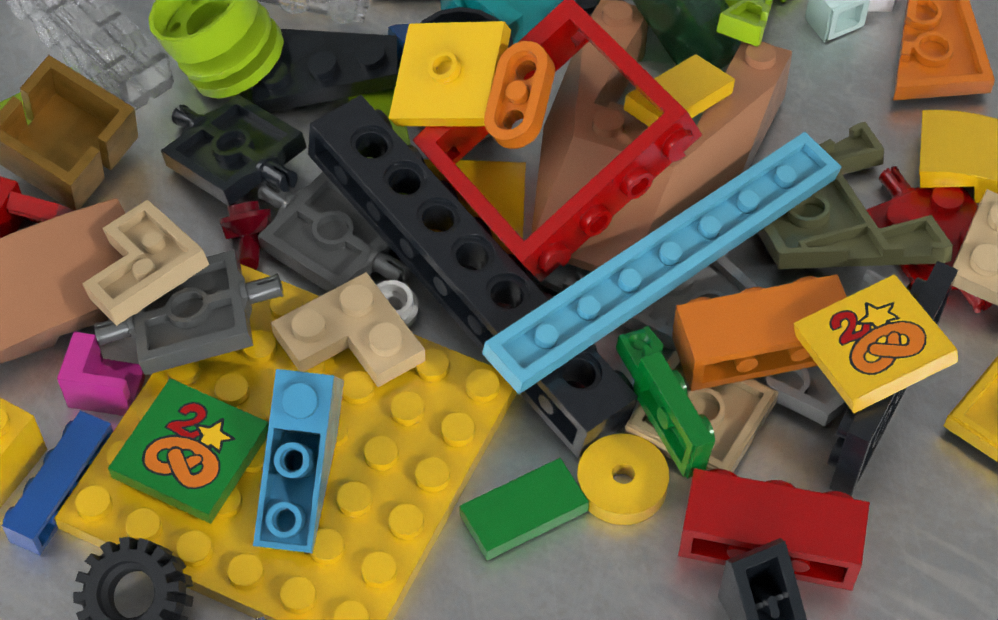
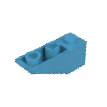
M276 369L253 546L313 553L337 440L344 386L343 379L334 375Z

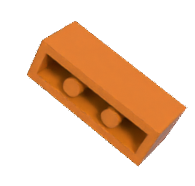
M838 274L820 278L807 276L789 284L768 288L751 287L737 294L712 299L709 297H699L690 300L686 304L676 305L672 339L690 391L818 366L795 336L793 323L847 297Z

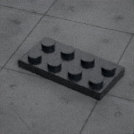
M939 261L936 262L927 281L917 277L910 290L913 297L937 325H939L958 269ZM907 388L856 413H853L848 406L836 432V436L839 437L827 464L836 468L829 489L852 496Z

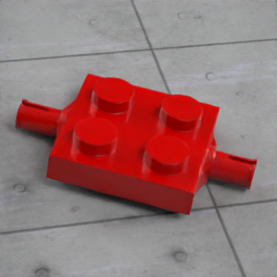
M892 166L891 171L889 168L884 170L879 176V181L883 183L893 198L866 209L877 227L884 228L932 215L953 245L951 261L944 263L952 267L978 205L964 187L914 188L908 184L897 166ZM935 264L899 265L910 280L909 291L917 277L927 281ZM952 286L951 291L960 290L975 313H981V310L985 311L993 305L988 301Z

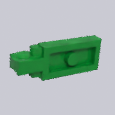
M649 326L627 334H621L618 336L616 351L634 379L633 389L634 393L638 396L637 400L682 476L687 477V479L693 477L694 468L706 470L715 444L714 430L709 419L704 414H698L689 399L682 375L677 370H672L662 354L664 344Z

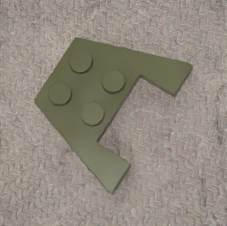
M866 122L858 123L849 128V136L837 143L829 139L819 144L842 166L836 179L757 232L778 269L936 264L937 261L942 263L950 262L952 258L953 245L932 215L878 228L844 178V174L882 165L884 162V147Z

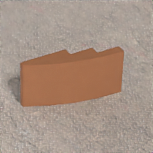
M117 198L57 216L0 238V364L54 347L61 335L93 326L97 322L108 321L109 318L90 300L82 283L123 257L109 243L103 227L125 214Z

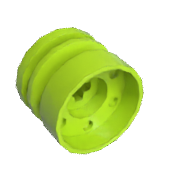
M156 0L153 3L148 18L151 33L166 52L178 62L180 70L203 96L220 99L235 96L256 85L274 67L280 58L284 44L281 29L270 18L267 9L257 0Z

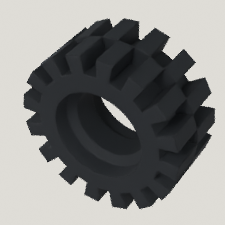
M131 537L119 538L120 544L108 541L100 546L103 551L102 555L98 556L91 553L84 561L91 566L89 572L78 571L75 581L84 584L82 592H73V603L80 604L83 607L82 611L76 613L78 620H188V617L182 615L184 606H193L194 597L186 594V588L193 586L192 578L183 573L182 570L186 568L184 562L180 558L173 556L172 551L161 545L142 538L136 540ZM135 571H142L150 577L154 585L152 604L140 616L126 618L115 606V588L125 575Z

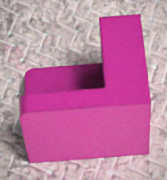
M73 332L57 380L68 408L124 416L140 393L146 375L139 364L103 359L96 335Z

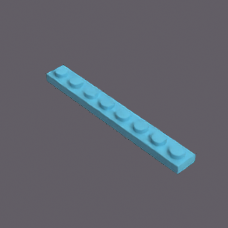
M803 132L487 340L484 344L483 356L518 394H521L836 179L842 166L806 132Z

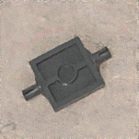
M324 172L310 185L297 190L295 193L283 192L269 181H265V184L260 186L258 198L278 209L275 219L258 235L260 249L325 291L329 292L365 272L370 275L376 271L389 280L400 282L408 279L411 270L388 254L391 250L388 244Z
M235 250L208 256L206 258L209 266L116 326L111 320L95 323L96 338L100 346H104L108 343L132 337L136 343L138 363L145 375L254 346L249 320L252 304L280 296L284 297L280 277L277 273L273 276L246 283L245 278L242 276L240 261Z

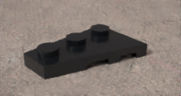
M281 29L284 44L280 58L271 71L253 86L252 103L270 113L393 89L396 86L400 68L402 47L396 35Z

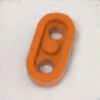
M521 41L507 48L498 61L484 115V124L495 141L508 149H518L530 144L538 136L543 125L555 76V66L544 48L536 42ZM536 70L530 79L524 80L527 73ZM523 119L517 127L511 129L517 120Z

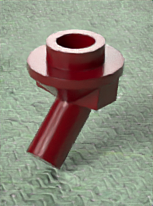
M258 201L227 207L229 216L219 219L226 239L239 238L238 259L240 264L257 270L260 257L258 235L272 222L271 210H260Z

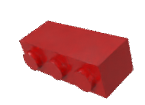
M694 468L678 556L725 566L726 560L781 538L786 541L796 580L853 591L863 561L870 502L854 499L852 496L839 491L821 493L796 488L791 483L782 480L764 482L738 477L735 473L725 469L706 471Z

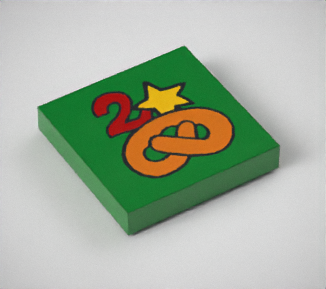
M170 378L109 465L108 470L111 478L211 524L266 440L269 422Z

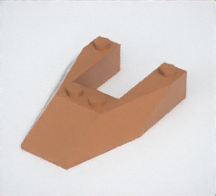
M600 0L591 17L637 62H642L646 53L649 9L621 0ZM742 41L725 72L735 79L733 92L704 111L697 124L702 136L684 151L686 155L684 158L672 162L653 180L651 187L646 193L637 199H632L612 217L609 226L603 232L590 237L571 255L567 264L591 272L749 169L785 97L793 51L776 47L766 42H761V45L757 47ZM590 42L571 58L543 127L531 234L649 127L623 110L624 105L617 103L629 81Z

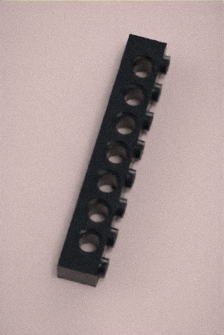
M362 95L310 123L308 156L482 351L487 340L553 298L552 295L542 292L527 276L522 263L514 255L507 254L492 238V234L485 222L479 217H473L458 201V197L451 185L444 180L440 181L425 165V161L417 148L410 144L407 145L393 130L388 117L381 110H375ZM430 229H438L443 232H435ZM463 266H472L478 270L466 269ZM498 303L507 304V305L511 306L512 308H511V309L502 308V307L498 306L497 304H498ZM595 343L521 393L525 400L577 458H580L584 451L596 440L612 435L624 427L630 419L638 399L629 379L622 372L612 369L598 353ZM566 381L579 382L585 388L572 387Z

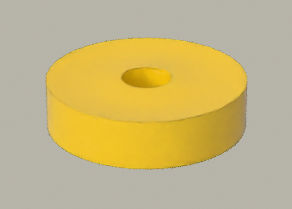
M612 434L596 440L584 451L578 464L577 484L589 501L588 511L595 517L611 524L632 525L649 519L663 505L669 484V467L662 452L650 441L632 434ZM624 474L629 476L632 481L622 484L615 481L614 477Z

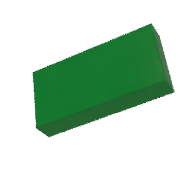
M560 457L460 505L459 513L486 561L588 512L589 501Z

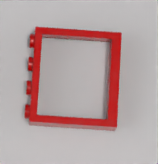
M563 0L519 42L532 41L541 45L552 59L555 72L590 42L662 115L525 241L456 165L457 162L489 134L485 126H427L412 139L516 258L540 282L558 266L562 265L564 267L570 260L571 255L590 237L603 232L609 226L612 217L632 199H637L646 193L651 187L653 180L672 162L686 156L684 151L702 136L688 111L574 0ZM536 70L527 73L524 80L530 79Z

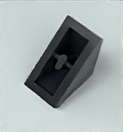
M779 538L726 560L718 598L730 620H807L786 541Z

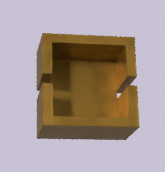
M48 55L20 87L24 109L22 101L13 96L0 110V165L75 211L83 206L105 179L103 166L111 171L137 140L138 130L135 108ZM26 117L32 121L29 125H27Z

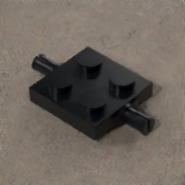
M236 95L220 108L204 115L194 112L186 105H179L180 110L175 108L172 112L171 118L173 123L185 130L180 137L160 150L166 166L226 205L231 206L263 181H269L283 192H289V186L292 189L295 187L298 179L297 174L284 167V165L307 148L301 131L240 95Z

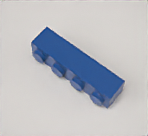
M81 410L73 421L67 423L63 430L62 438L56 447L47 452L43 465L36 476L27 481L23 495L15 506L7 510L1 526L10 543L39 556L42 554L58 530L54 519L112 434L113 428L111 423Z

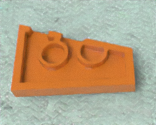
M907 0L893 101L991 93L995 78L970 1Z

